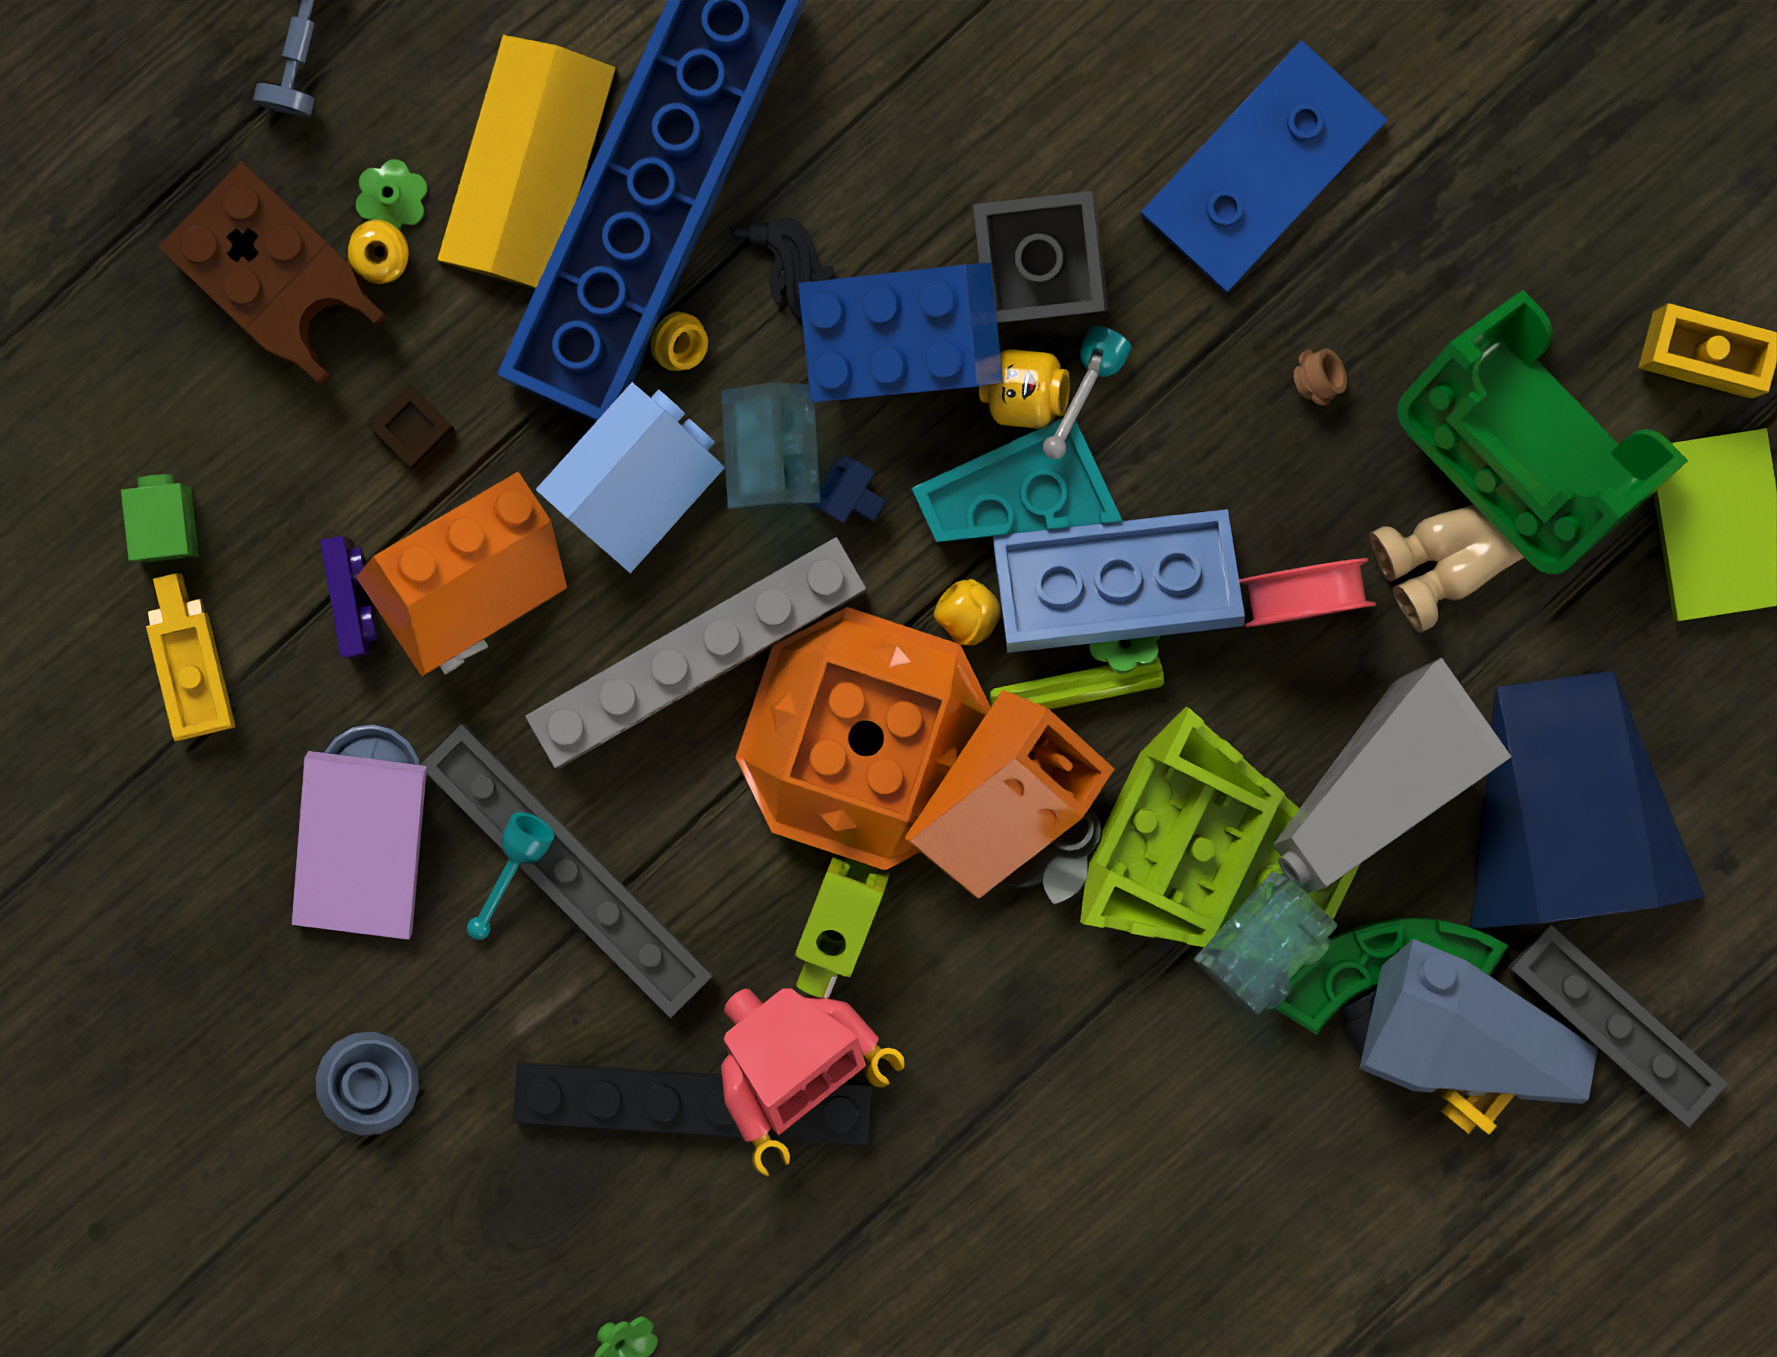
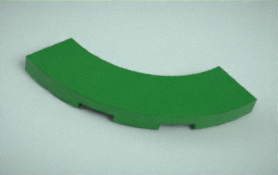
M1413 917L1371 922L1347 930L1311 950L1295 963L1276 983L1264 1002L1318 1035L1325 1023L1337 1010L1354 997L1371 989V986L1378 984L1382 965L1412 939L1466 960L1489 976L1505 953L1508 945L1481 931L1441 919Z

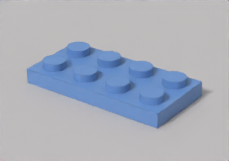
M1228 509L993 536L1007 653L1244 626L1245 614L1240 583H1238L1239 576Z

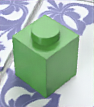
M159 474L138 477V488L121 490L129 561L143 564L199 557L190 486L174 483L172 474Z

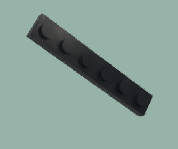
M518 1062L516 1066L513 1123L742 1137L725 1105L722 1074ZM845 1082L780 1135L771 1127L768 1132L770 1138L776 1140L868 1145L872 1084Z

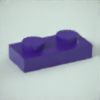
M345 536L320 540L340 655L342 658L348 659L373 655L370 641L379 640L377 619L373 606H364L360 583L356 578L367 564L362 547L353 548L352 539Z

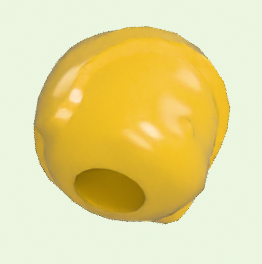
M374 219L364 222L354 230L348 244V263L359 276L375 284L389 283L399 278L406 268L409 248L404 235L397 227L387 221ZM378 246L384 248L385 254L382 257L376 254Z
M973 579L958 581L950 586L940 597L933 614L935 621L950 634L955 643L973 646L990 636L1002 617V610L997 598L983 584Z

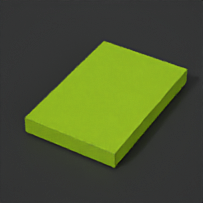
M1767 428L1672 443L1688 462L1653 495L1673 621L1677 622L1777 606V488Z

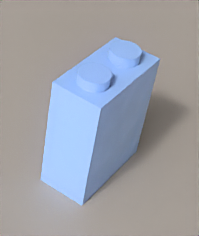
M633 382L536 489L629 573L637 567L725 468L708 451L715 443L712 438L689 418L682 426L678 423L685 413L659 389L650 398Z

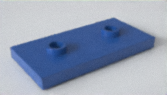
M1301 40L1141 211L1140 215L1226 294L1388 119Z

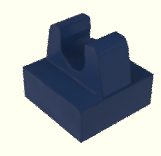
M840 455L810 503V506L842 523L846 521L851 511L874 522L886 501L866 488L875 472L854 459Z

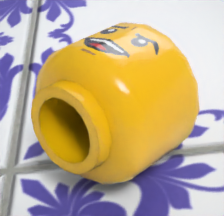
M1009 349L1003 350L1000 353L1003 382L979 386L981 402L989 403L991 416L998 424L1042 429L1051 424L1056 416H1063L1066 412L1070 393V376L1067 369H1061L1059 361L1051 353Z

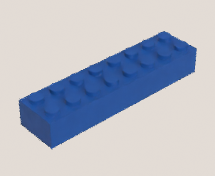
M667 0L499 368L497 375L504 382L594 423L597 422L623 391L634 382L651 344L653 331L664 316L804 9L806 0Z

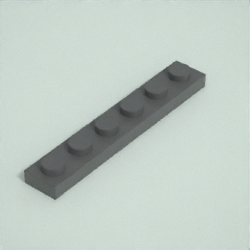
M461 724L421 764L427 766L426 773L502 850L501 840L503 831L514 813L524 812L532 814L545 821L552 828L554 839L547 852L537 862L530 864L520 863L519 867L670 1018L713 976L665 925L464 724Z

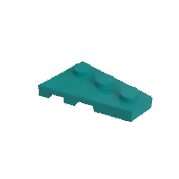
M1062 419L911 488L936 543L1120 522L1122 518L1076 420L1065 439L1066 452L1060 459L1052 460L1046 457L1043 452V443L1047 438L1055 435Z

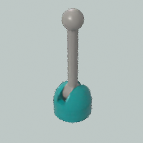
M1091 326L1079 353L1080 361L1087 370V373L1055 435L1047 438L1043 443V452L1049 459L1057 460L1065 454V439L1097 377H1107L1116 374L1126 362L1132 346L1119 333L1102 326Z

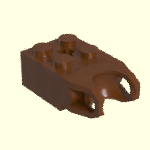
M242 161L158 246L266 351L278 358L300 366L321 385L331 375L320 365L316 353L310 346L308 332L310 323L315 315L325 307L340 305L349 307L359 314L366 315L377 326L387 318L370 301L359 275L352 266ZM253 237H258L253 244L259 252L257 256L251 261L242 256L238 261L237 257L240 254L239 246L246 239L251 241Z

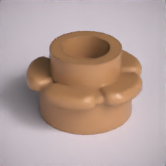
M1308 349L1300 354V366H1297L1294 370V381L1298 391L1304 398L1312 399L1316 404L1325 406L1330 403V400L1335 398V395L1345 391L1347 386L1346 371L1335 352L1330 349H1323L1313 353L1312 350Z

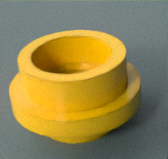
M674 312L664 317L654 329L650 344L651 353L655 361L668 370L680 371L691 369L704 358L708 348V337L703 325L696 317L686 312Z

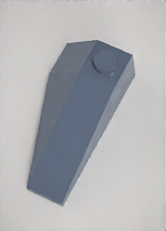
M1412 939L1382 965L1359 1069L1412 1091L1433 1092L1437 1088L1464 1090L1465 1095L1484 1096L1486 1093L1492 1092L1515 1094L1519 1099L1583 1104L1589 1100L1598 1048L1468 961Z

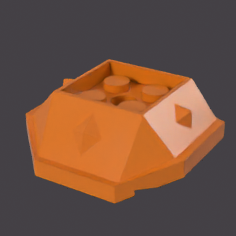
M846 607L772 646L735 758L772 833L882 870H887L920 853L919 850L904 838L991 706L960 644ZM859 722H874L883 732V745L872 756L858 755L850 747V730Z

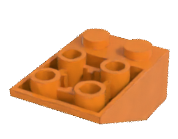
M1002 690L904 839L971 895L979 899L1081 820L1115 768L1051 710Z

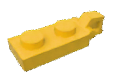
M173 573L154 578L153 582L160 609L148 611L150 625L146 626L174 742L235 728L209 615L205 612L202 599L189 600L182 573Z

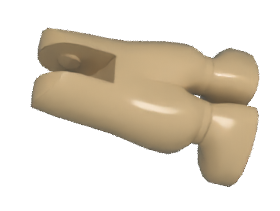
M1474 504L1422 520L1415 528L1414 533L1409 537H1403L1395 528L1385 526L1370 533V541L1377 563L1384 577L1390 582L1427 561L1437 562L1433 570L1422 576L1406 580L1392 589L1401 611L1419 633L1432 628L1437 622V602L1444 598L1449 600L1463 599L1475 592L1498 573L1524 558Z

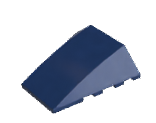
M1614 671L1495 687L1491 728L1512 757L1488 773L1486 795L1483 796L1481 814L1483 823L1480 851L1477 854L1475 870L1474 907L1471 908L1469 927L1486 928L1554 922L1656 908L1705 897Z

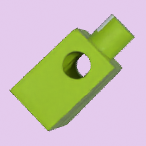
M837 854L833 855L795 952L796 957L805 961L796 983L800 990L819 998H829L838 974L851 977L883 896L890 871ZM825 931H837L844 937V939H832L825 933Z

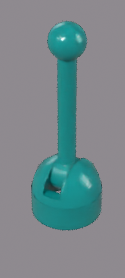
M524 812L514 813L509 819L501 840L503 851L509 860L479 916L472 918L468 922L467 932L471 938L482 940L489 935L491 929L489 921L519 864L535 863L547 852L554 839V832L542 819Z

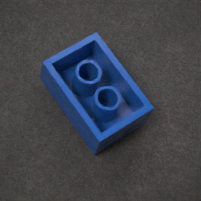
M991 263L966 264L798 283L811 403L976 387L1003 382Z

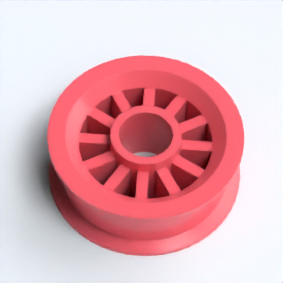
M1368 558L1301 567L1238 580V583L1248 585L1253 621L1245 624V626L1268 625L1375 606L1376 602L1366 601L1360 565L1368 562Z

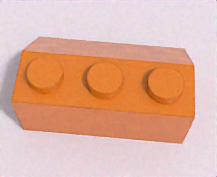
M519 471L374 555L356 576L422 677L567 588L552 521Z

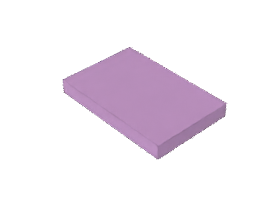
M308 751L304 758L292 925L409 940L413 930L427 766Z

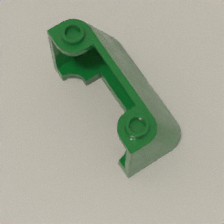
M1521 290L1452 340L1402 395L1398 402L1397 415L1400 425L1407 435L1531 565L1539 571L1548 574H1560L1581 559L1665 484L1688 460L1659 432L1650 429L1637 430L1618 444L1538 361L1552 342L1553 329L1550 319L1524 290Z

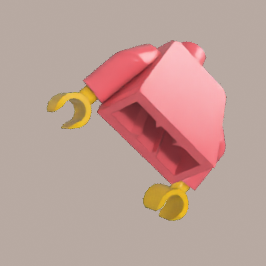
M785 988L781 989L765 1003H762L750 989H743L735 993L725 1005L724 1013L735 1026L726 1032L723 1038L729 1054L721 1065L724 1101L746 1142H753L755 1149L752 1153V1163L757 1172L764 1176H769L761 1163V1154L767 1147L776 1148L780 1152L781 1159L786 1166H788L790 1154L786 1146L778 1141L771 1140L768 1134L771 1127L780 1135L863 1068L866 1079L876 1087L889 1085L888 1079L878 1070L880 1058L889 1061L891 1066L898 1072L904 1069V1057L902 1054L892 1048L881 1049L877 1045L879 1037L846 1002L819 998L813 995L803 997L793 989Z

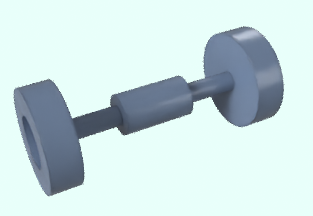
M302 0L298 17H291L282 58L286 59L287 63L281 86L257 83L253 103L293 116H311L315 99L305 93L293 90L298 64H305L315 24L309 20L314 0Z

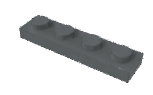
M1546 924L1509 965L1508 968L1685 1127L1690 1128L1728 1085L1723 1078L1552 925Z

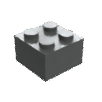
M1085 191L973 204L979 263H991L997 323L1108 310L1096 192Z

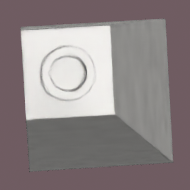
M1442 658L1400 677L1390 685L1274 842L1273 846L1281 856L1278 862L1284 875L1295 886L1303 887L1307 894L1329 886L1512 757Z

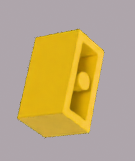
M1667 303L1653 311L1638 368L1753 399L1769 392L1777 363V332Z

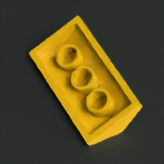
M507 35L502 36L437 259L439 262L536 289L583 187L617 70L616 67L557 45Z

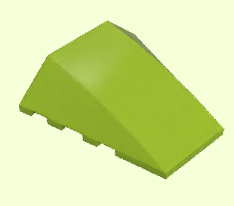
M1185 707L1140 752L1102 829L1100 842L1088 858V876L1085 881L1080 923L1100 928L1107 927L1123 930L1131 934L1152 938L1159 937L1180 941L1193 946L1211 947L1240 955L1294 965L1307 953L1322 944L1360 864L1329 886L1308 894L1303 887H1297L1292 884L1279 866L1278 859L1281 856L1273 844L1299 808L1271 780L1262 776L1243 759V755L1226 740L1221 739L1205 725V721L1190 708Z

